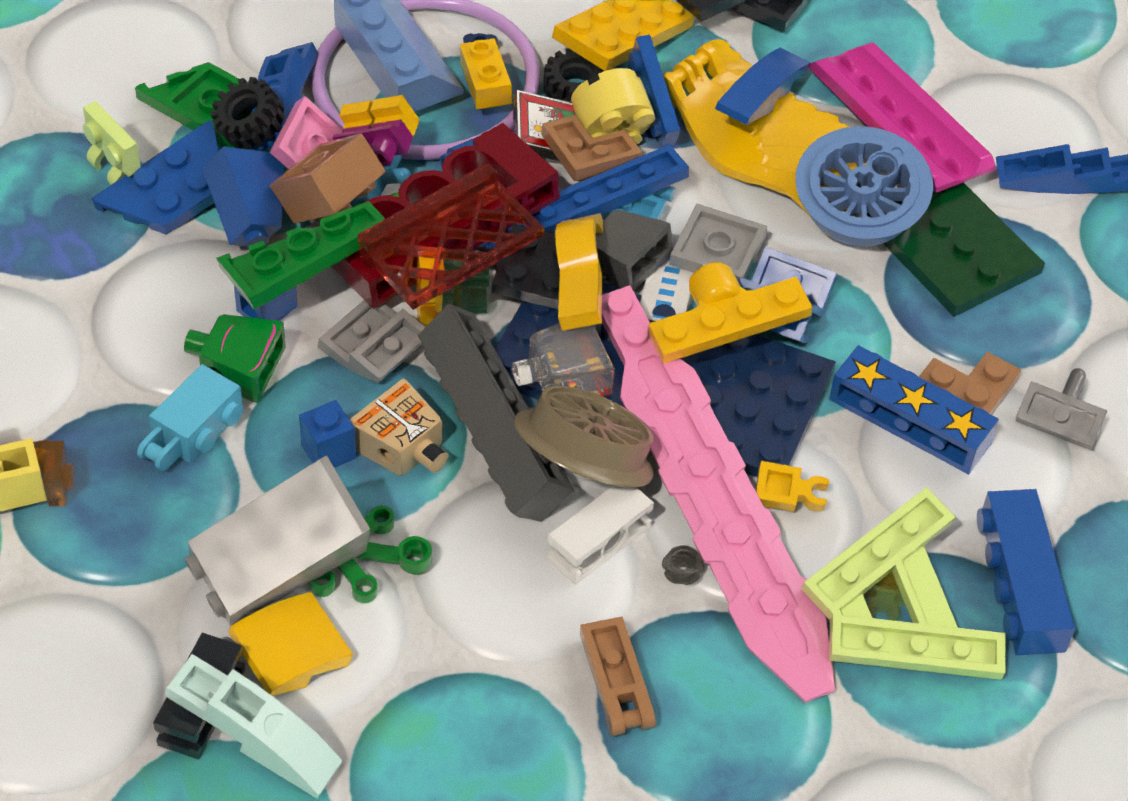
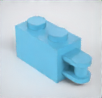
M202 364L149 415L151 433L139 445L137 456L143 460L151 459L155 462V467L161 471L167 470L179 457L192 464L202 453L208 452L213 447L216 438L228 426L235 425L240 419L243 412L241 387Z

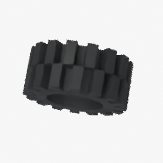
M569 48L566 49V54L558 51L555 53V58L552 56L548 58L547 64L544 67L543 91L545 97L572 103L571 97L573 92L583 82H570L568 79L588 80L589 85L600 80L598 74L604 72V70L579 54L573 53Z
M250 77L247 82L245 78L238 79L239 85L235 86L232 82L227 85L229 88L227 93L222 90L219 92L218 96L221 101L214 100L212 106L215 110L211 111V117L216 128L230 145L233 144L235 148L240 149L243 145L245 149H252V143H255L257 147L264 145L262 139L265 137L270 141L274 137L271 133L272 130L279 132L282 126L278 121H284L285 115L282 111L285 109L280 99L264 80L260 79L258 81L256 77ZM257 107L250 116L239 120L247 110Z

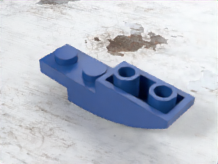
M313 42L281 50L278 54L265 57L257 80H264L272 88L283 104L285 110L282 112L285 118L284 121H278L282 126L279 132L276 130L271 131L274 137L270 141L267 137L263 138L264 145L260 147L252 143L254 150L272 149L296 101L303 97L301 94L302 87L319 54ZM257 107L252 108V113L255 111Z

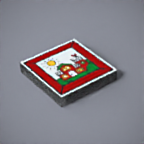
M517 90L513 97L514 133L541 157L559 161L541 135L542 123L576 115L573 104Z

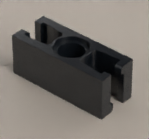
M203 632L189 657L192 654L227 676L232 669L241 675L246 670L245 663L238 661L243 655L242 645ZM168 697L165 699L153 722L154 730L159 733L156 739L157 746L198 760L215 729V726Z

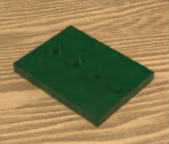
M964 182L936 193L933 191L930 204L922 217L900 235L883 243L953 317L1041 274L1045 262ZM894 201V202H896V203L902 205V202H903V201Z

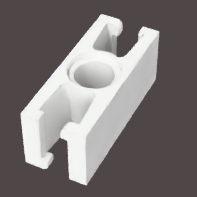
M612 486L548 534V544L552 548L547 551V560L576 585L651 527L652 520L645 514L653 510L654 502L636 487Z

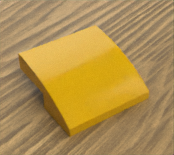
M312 592L300 594L258 610L230 626L228 631L233 641L243 646L245 660L265 691L272 696L305 688L308 686L312 675L347 667L354 655Z

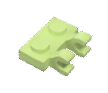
M96 101L84 106L85 124H83V131L88 141L92 144L87 152L88 162L99 171L101 170L100 162L106 156L109 163L113 166L107 174V181L110 185L125 175L129 177L135 174L141 168L137 143Z

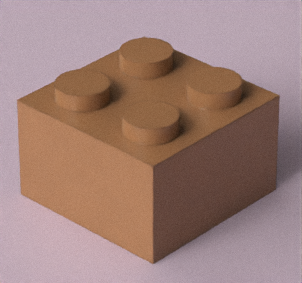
M360 133L319 144L269 186L293 223L307 220L315 223L326 216L351 208L352 206L349 202L356 196L359 198L371 192L377 186L374 181L386 171L363 134Z

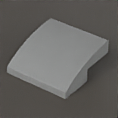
M363 300L319 338L317 347L350 371L368 380L380 383L422 345L418 335L425 326L404 309L395 313L384 303L372 309Z

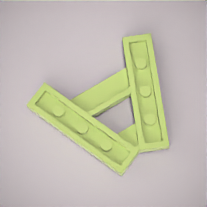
M927 487L803 583L801 590L830 620L829 661L1002 680L1005 675V633L957 627L924 546L952 525L956 518ZM892 572L913 623L872 618L863 594Z

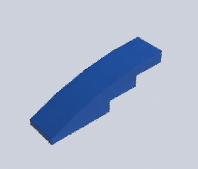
M779 47L749 68L721 97L715 109L748 125L771 113L776 100L789 94L794 80L806 75L811 62Z
M1065 144L996 157L1000 188L1058 194L1108 193L1128 190V154L1110 157L1108 147L1071 154L1070 145Z

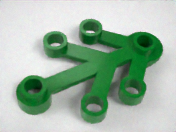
M376 506L370 511L369 515L364 517L370 528V534L373 532L386 534L394 528V512L387 506ZM380 517L388 519L386 522L375 521L377 518ZM419 536L405 538L399 546L368 542L366 552L355 558L398 564L405 572L418 575L430 567L432 563V547L426 539ZM413 557H417V558H420L421 560L412 561V560H409V559H410V558H413ZM354 558L337 567L351 584L352 596L357 602L370 603L375 600L378 594L377 581L373 576L366 574ZM332 571L310 581V590L318 597L329 596L336 588L335 575ZM321 579L329 581V583L324 586L316 584V582ZM361 586H369L372 588L370 591L361 592L358 590V588Z

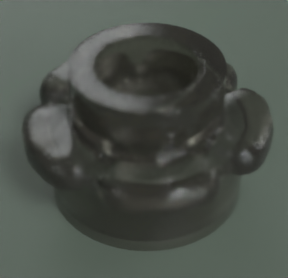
M680 545L672 548L663 558L662 568L665 569L664 575L670 582L691 585L699 580V574L703 572L704 564L699 553L694 548Z

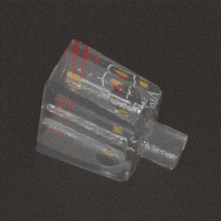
M560 323L538 331L530 337L529 359L512 363L514 379L518 386L538 381L542 390L550 386H569L600 396L612 394L614 367L594 325L562 331Z

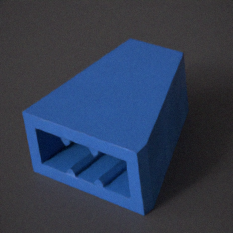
M223 146L202 167L228 242L230 245L247 247L263 240L266 244L269 238L282 225V204L269 185L284 174V165L270 152Z

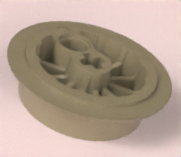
M550 386L543 390L534 408L521 410L514 418L516 431L530 447L548 460L575 474L619 487L645 486L653 478V468L647 459L653 442L651 430L631 411L603 396L575 387Z

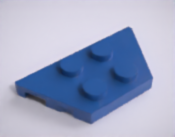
M208 120L140 165L141 168L135 174L129 177L125 175L92 197L94 207L101 212L109 209L120 213L126 221L135 224H145L151 230L165 235L214 203L202 167L219 151L213 123Z

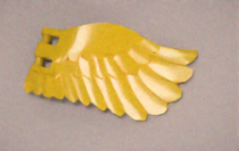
M721 39L703 44L696 50L695 55H689L675 65L673 72L663 74L672 104L680 112L692 141L709 165L728 177L746 183L761 185L781 194H786L810 216L802 205L796 189V170L799 160L806 149L818 138L834 130L851 126L840 123L838 116L817 111V107L811 103L796 100V96L792 93L777 99L771 113L748 125L716 110V104L721 97L753 66L742 59L740 53L730 48L728 42ZM704 69L713 77L711 80L708 78ZM683 86L690 93V95H686ZM854 162L847 163L850 170L857 167ZM836 169L829 171L840 176ZM820 183L821 187H829L823 183Z

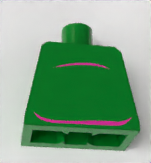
M227 314L217 318L210 334L191 329L187 333L184 342V352L199 356L200 366L203 364L241 387L242 398L255 403H259L286 348L284 322Z

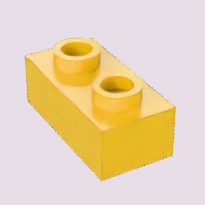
M495 38L460 44V64L476 110L512 104V84Z

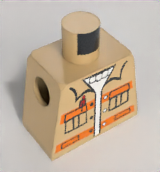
M404 378L349 419L355 428L356 452L396 475H405L419 463L432 473H435L445 465L448 459V453L440 448L442 444L441 418Z

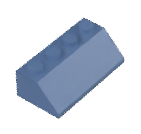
M334 0L336 28L385 98L403 95L415 112L464 93L461 84L400 0Z

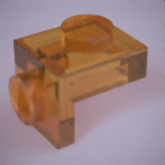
M39 440L33 442L40 472L44 473L43 482L49 507L66 506L67 489H74L75 472L74 465L68 464L64 441Z

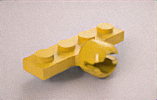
M712 262L701 266L689 279V291L697 307L649 323L648 333L664 364L810 317L813 307L797 276L762 288L746 291L740 286L730 266L723 262Z

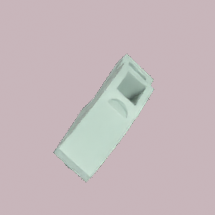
M192 654L166 688V697L241 742L240 752L318 799L342 763V759L295 713L233 669L227 676Z

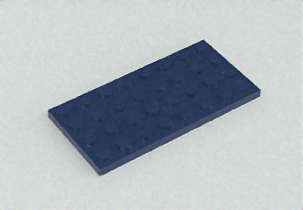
M605 283L602 295L621 288ZM635 293L640 303L642 295ZM522 301L495 348L519 393L538 400L543 390L550 387L547 384L552 386H562V384L563 386H569L566 383L573 382L579 389H581L582 383L583 390L602 396L592 374L588 370L555 377L587 368L585 365L587 363L576 342L578 340L589 363H592L582 342V339H585L611 394L607 395L596 371L594 374L605 395L603 397L624 407L620 399L624 365L603 324L562 331L558 320V309ZM661 304L653 309L652 314L670 317L676 315V312L671 306ZM757 334L680 358L695 369L711 399L710 407L727 439L735 444L746 465L744 471L747 475L756 478L761 461L787 466L792 465L834 373L836 361ZM553 357L555 362L549 364L547 358ZM557 365L559 371L553 372L551 366ZM529 370L533 383L518 386L513 373ZM552 375L554 377V380L542 381L543 379L550 377Z

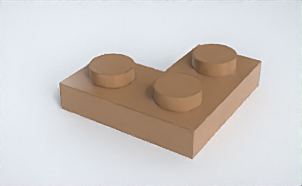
M576 115L542 123V137L573 181L593 177L642 156L641 150L625 129L592 138Z
M986 352L969 376L933 358L919 377L941 389L948 390L958 398L993 415L1018 382L1022 370Z

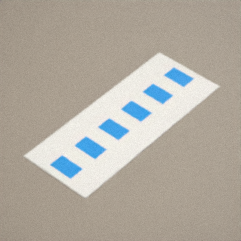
M670 257L645 281L640 305L648 320L658 321L667 318L652 314L653 309L661 304L674 308L676 315L686 312L690 296L689 279L694 272L669 265Z

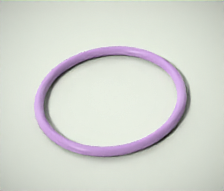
M400 0L406 10L442 9L460 12L481 19L499 29L514 43L523 58L526 69L524 92L538 94L540 67L536 52L525 34L505 16L489 7L470 0ZM335 27L326 36L317 50L319 54L311 70V88L318 108L343 129L344 122L339 117L340 113L332 104L325 84L328 61L335 48L344 39ZM517 105L507 117L492 128L504 123L511 130L515 129L518 126ZM482 133L453 143L410 145L408 153L401 156L402 159L439 160L441 155L446 154L448 148L476 138Z

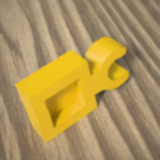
M761 461L755 491L764 507L794 512L797 502H803L805 507L812 511H823L827 499L815 497L812 491H826L829 480L822 476H814L808 480L800 479L802 468Z

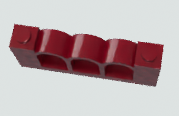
M501 123L473 139V146H464L450 153L442 164V172L426 170L410 175L402 182L398 190L399 197L384 195L365 201H369L387 220L388 225L404 230L416 240L415 242L392 255L376 240L374 243L365 246L331 267L374 309L416 284L418 250H442L443 264L446 266L477 248V245L484 244L511 228L513 224H518L560 199L558 171L510 128ZM480 177L493 182L502 191L480 203L460 182L469 178ZM430 202L443 203L452 208L459 216L441 227L435 228L416 207Z

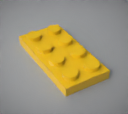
M606 0L554 25L552 38L602 70L607 71L629 60L628 55L633 50L636 37L650 34L655 47L692 28L695 16L683 9L679 3L670 0Z

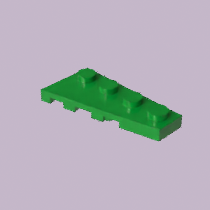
M368 201L322 218L320 226L313 229H301L300 226L287 231L286 239L267 246L263 240L249 245L250 252L235 258H231L230 253L216 259L221 270L255 310L293 287L304 283L328 267L339 263L365 246L374 243L391 231L387 220Z

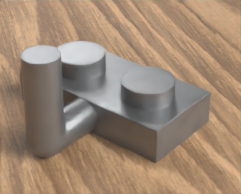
M1075 368L1070 372L1062 393L1031 381L1015 421L1092 450L1108 410L1077 399L1079 393L1083 390L1086 373L1081 368Z

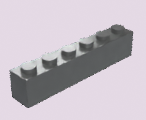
M448 304L418 335L425 349L424 355L435 367L441 378V387L451 396L457 407L455 412L458 418L469 429L473 437L471 439L473 446L483 455L488 464L490 477L500 486L506 497V507L517 517H525L542 522L574 491V488L561 466L535 451L516 431L514 418L518 412L528 407L476 315Z

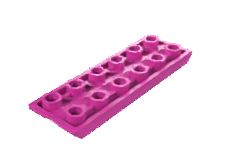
M874 42L850 49L837 56L827 57L810 63L809 69L868 127L892 132L917 148L930 168L933 178V191L935 193L995 171L996 165L992 154Z

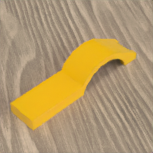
M601 213L564 220L556 225V250L560 269L558 320L562 331L602 323V272L595 234L603 233Z

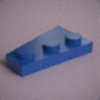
M649 34L636 37L633 50L628 55V69L635 71L636 76L640 77L653 108L655 121L649 127L652 137H656L660 148L668 144L675 147L680 127L651 36Z

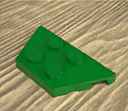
M207 62L194 66L185 72L179 71L167 75L166 83L148 88L145 83L139 84L135 87V92L138 100L186 127L195 130L208 120L213 121L211 111L215 110L212 106L214 100L221 101L218 96L219 92L222 90L227 93L229 91L227 85L231 82L235 86L239 85V78ZM252 108L243 113L239 120L250 116ZM214 125L217 144L222 147L235 148L233 144L230 145Z

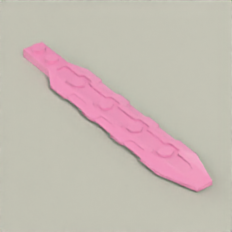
M630 285L602 295V324L624 365L620 399L624 407L639 417L651 430L653 442L650 450L660 468L658 474L669 495L675 497L694 535L692 541L704 564L710 566L729 603L728 611L747 649L804 703L833 693L835 691L832 661H829V637L826 616L801 590L806 578L800 576L780 538L781 531L770 510L764 508L744 471L746 465L735 444L727 439L710 407L711 399L695 369L681 359L663 364L648 333L650 322Z

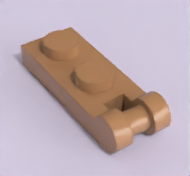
M623 617L581 624L580 637L604 709L610 736L625 734L626 729L638 726L641 730L655 728L654 710ZM633 701L635 709L622 712L620 703Z

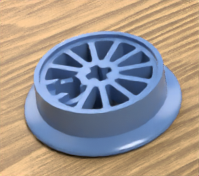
M847 127L823 135L806 149L799 160L796 170L795 182L799 199L815 224L831 238L849 245L873 246L894 239L922 217L930 204L933 193V178L930 168L917 148L892 132L874 127ZM847 163H856L857 167L852 170L847 166ZM836 169L840 176L829 171ZM882 170L889 173L888 175H880ZM820 183H823L829 187H821ZM896 184H901L903 186V188L894 187L896 186ZM894 201H903V202H902V205H900V204H898V203H896V202H894ZM859 213L860 217H854L853 215Z

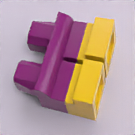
M403 95L374 99L373 103L371 100L345 104L342 105L339 117L344 122L342 133L333 135L332 139L337 140L362 133L383 167L391 166L395 155L408 153L420 119Z

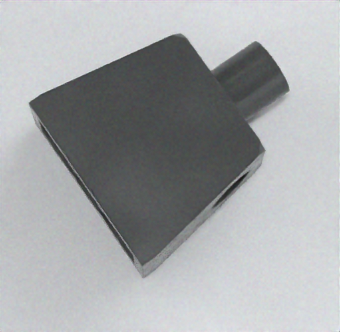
M622 210L613 211L603 220V233L595 234L602 276H606L607 281L620 288L630 285L633 291L670 257L673 250L670 223Z

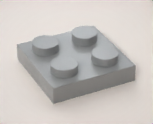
M696 203L670 254L669 265L695 272L701 266L708 263L723 262L731 267L739 282L741 277L746 279L766 237L768 226Z

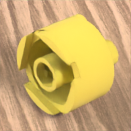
M618 68L604 71L598 74L600 80L591 85L586 80L575 89L571 97L574 111L592 138L625 129L637 145L642 141L641 134L648 130L655 121V114L640 77H637L635 71L631 69Z

